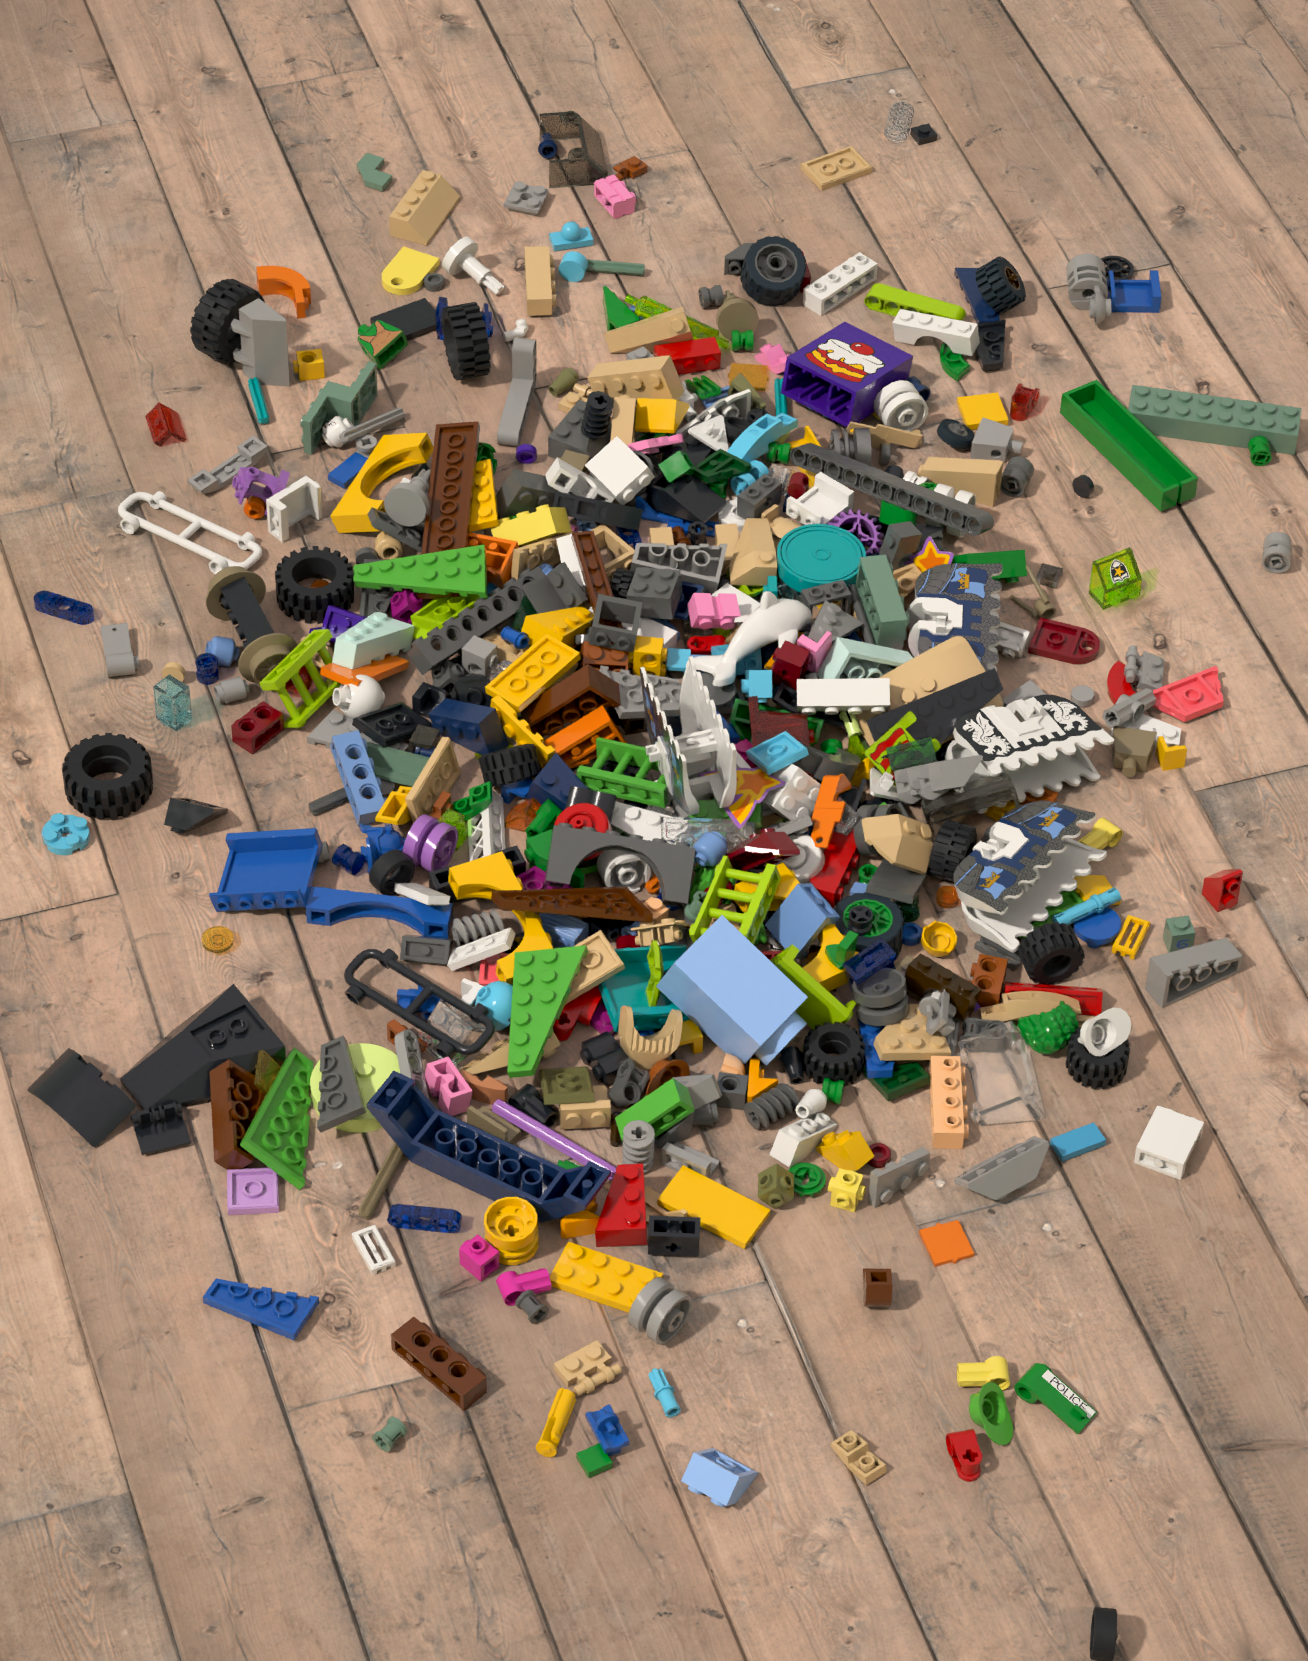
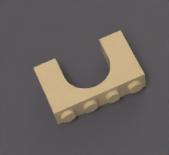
M737 523L715 525V546L727 544L720 576L727 574L739 540ZM649 528V543L674 545L672 528Z

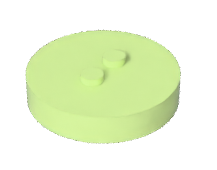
M349 1044L366 1113L337 1125L335 1128L357 1133L379 1130L383 1127L367 1109V1103L393 1071L400 1073L397 1055L384 1047L374 1044ZM320 1060L314 1067L310 1078L311 1101L319 1117L318 1102L321 1097L319 1082L322 1076Z

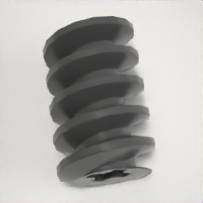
M779 1083L775 1088H771L768 1092L761 1094L760 1097L754 1098L752 1102H747L744 1105V1113L750 1125L758 1130L760 1125L763 1128L769 1127V1122L773 1124L777 1122V1117L782 1119L785 1117V1113L791 1114L800 1101L796 1092L788 1084Z

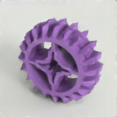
M849 509L848 514L842 511L839 514L840 518L834 516L833 522L828 523V525L840 528L847 524H853L852 529L847 531L852 534L855 532V536L864 547L865 545L870 546L865 551L866 556L879 555V548L883 544V541L880 539L883 538L884 534L878 532L881 529V525L874 526L876 518L868 519L869 512L862 516L861 510H858L855 515L853 510ZM861 526L869 533V535H866L861 531Z

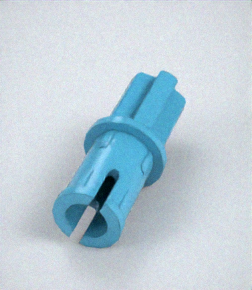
M652 1369L648 1377L655 1390L654 1397L660 1401L666 1417H675L681 1412V1409L673 1394L674 1388L669 1385L662 1369Z

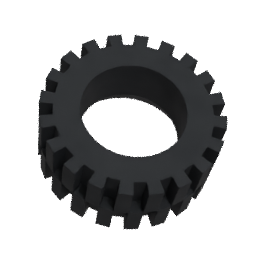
M476 302L444 307L441 314L443 342L454 379L458 381L489 375V368H491L489 361L491 360L490 346L487 340L488 334L485 330V321H483L479 305L477 306Z
M312 546L313 550H307V547L300 548L301 552L299 553L295 550L290 552V558L285 555L282 558V563H278L276 566L277 603H279L281 611L285 610L286 616L294 615L295 621L300 622L301 619H305V623L311 624L312 620H317V624H321L325 618L328 605H333L347 611L351 608V603L354 602L353 567L351 562L348 563V558L345 555L341 557V553L337 550L331 553L328 547H324L323 550H319V546ZM309 578H324L332 581L328 585L319 588H307L298 584V582Z

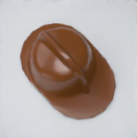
M660 1060L656 1062L649 1071L650 1078L647 1082L646 1095H649L673 1077L689 1076L688 1064L683 1060Z

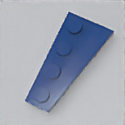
M857 1017L859 1034L862 1035L863 1042H865L864 1062L867 1078L892 1077L895 1060L880 1061L873 1045L875 1037L886 1026L867 1025Z
M216 1278L204 1294L203 1303L294 1341L319 1305V1297L310 1295L309 1298L298 1296V1293L289 1291L286 1294L272 1292V1288L267 1287L255 1289L248 1287V1284Z

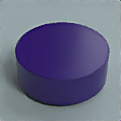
M530 444L518 446L516 448L517 461L523 464L535 462L537 459L536 447Z

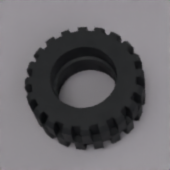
M225 279L213 284V287H210L206 294L200 298V303L196 306L194 317L191 319L192 327H190V333L195 348L221 363L237 362L233 357V351L236 348L241 349V335L232 330L231 322L233 319L239 320V309L258 298L265 303L262 295L257 290L235 279Z
M105 733L102 736H99V734L92 735L90 739L85 738L81 740L79 745L75 744L64 758L62 773L65 795L68 802L74 806V809L80 813L84 812L85 816L90 818L95 816L100 820H104V818L113 820L117 819L118 816L126 817L130 815V812L139 810L141 804L144 805L152 794L153 774L150 755L142 744H137V741L131 737L126 738L123 734L112 735V733ZM108 772L123 774L122 776L112 780H98L93 778L99 774Z

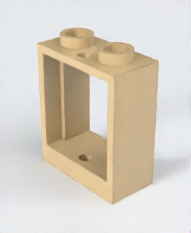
M627 395L614 397L610 442L617 436L627 446L634 443L636 398Z
M601 524L590 530H594L599 549L607 546L619 556L604 565L610 583L616 569L630 570L635 550L607 526Z

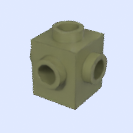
M777 1163L758 1174V1198L774 1209L793 1200L794 1175Z

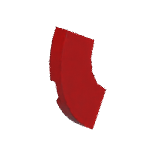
M1119 660L1111 667L1107 678L1108 695L1114 705L1122 694L1131 696L1136 693L1132 689L1131 684L1126 682V676L1124 675L1126 665Z

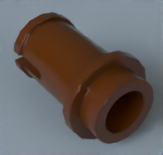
M676 526L672 528L674 545H677V543L691 545V541L686 537L683 527Z

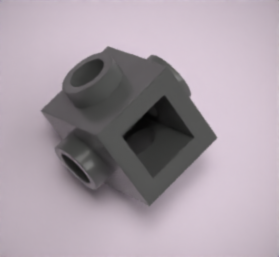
M446 659L431 671L433 686L446 690L447 698L451 699L452 689L455 683L464 676V669L458 663H453Z

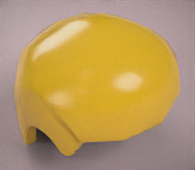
M933 921L928 926H924L921 943L929 955L943 957L950 954L956 948L957 934L949 924Z

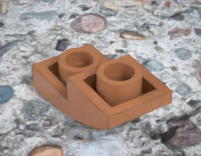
M464 1070L460 1072L472 1089L471 1099L492 1105L497 1099L508 1103V1087L503 1082L495 1080L489 1075L481 1081L477 1076L471 1075Z

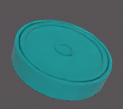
M828 524L800 526L786 533L778 544L776 557L777 573L785 584L800 593L803 589L843 580L848 587L851 584H856L860 557H866L865 548L855 535L840 527Z

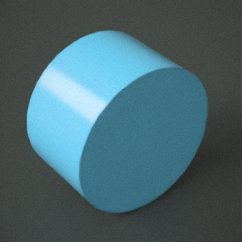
M567 252L564 254L559 265V274L567 281L578 282L585 275L588 261L579 252Z

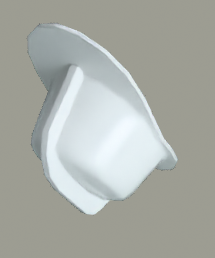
M1110 1008L1096 1017L1086 1020L1082 1024L1080 1037L1077 1040L1092 1055L1103 1056L1127 1040L1131 1031L1130 1017L1121 1008Z

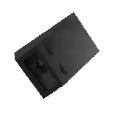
M661 473L647 485L648 504L652 509L692 522L700 521L705 524L727 505V502L693 474H684L671 483Z

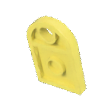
M403 246L382 272L383 288L396 295H408L418 291L424 284V277L433 273L440 265V258Z

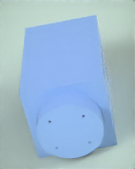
M723 915L671 966L656 986L725 1053L737 1056L744 1065L755 1055L767 1066L807 1024L795 1011L808 997Z

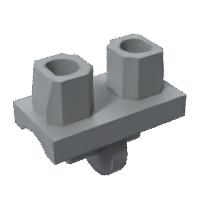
M945 990L941 993V997L938 1000L929 996L919 1002V1011L927 1016L926 1032L930 1035L938 1031L946 1037L955 1029V1022L951 1019L956 1014V1007L949 1003L950 994Z

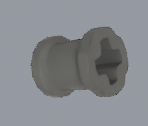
M526 1290L516 1299V1307L528 1315V1320L532 1324L541 1322L548 1315L549 1308L546 1304L539 1302L534 1291Z

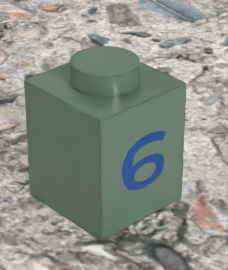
M1189 915L1166 918L1163 940L1168 953L1192 947L1194 945L1195 930Z

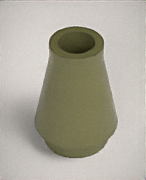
M572 368L563 369L548 387V390L554 397H557L559 394L573 388L579 381V376Z

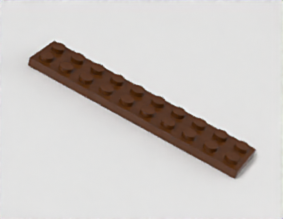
M478 421L436 424L428 491L430 507L425 517L421 554L468 547L480 434ZM417 592L418 599L462 597L459 593L449 592L447 595Z

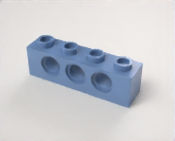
M359 730L332 736L330 749L357 825L360 826V823L366 825L377 822L375 817L387 798L382 796V785L379 777H375L374 762L367 755L368 747L365 738H361ZM357 776H362L365 779H359ZM363 796H370L372 799H366Z

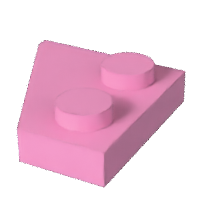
M682 434L631 443L628 444V447L632 451L650 455L659 453V448L682 443L684 440Z

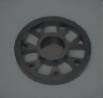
M1120 256L1101 258L1107 265L1105 266L1106 278H1108L1109 271H1113L1114 279L1129 280L1133 276L1134 267L1126 258Z

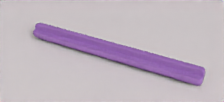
M497 1099L493 1103L492 1111L584 1166L588 1161H591L610 1170L611 1176L608 1180H613L617 1169L616 1166L503 1100Z

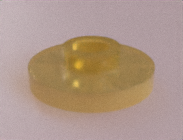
M214 926L207 929L201 938L203 947L212 953L225 952L234 943L232 931L223 926Z

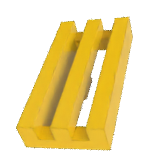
M1128 915L1112 946L1111 953L1116 954L1118 951L1121 952L1120 956L1125 957L1127 954L1130 955L1129 959L1134 960L1150 928V922ZM1131 922L1135 923L1125 945L1122 946L1121 942ZM1140 925H1142L1143 927H1142V929H1141V931H1140V933H1139V936H1138V938H1137V940H1136V942H1135L1133 948L1131 949V948H1130L1131 943H1132V941H1133V939H1134V937H1135V935H1136V933H1137V931H1138Z

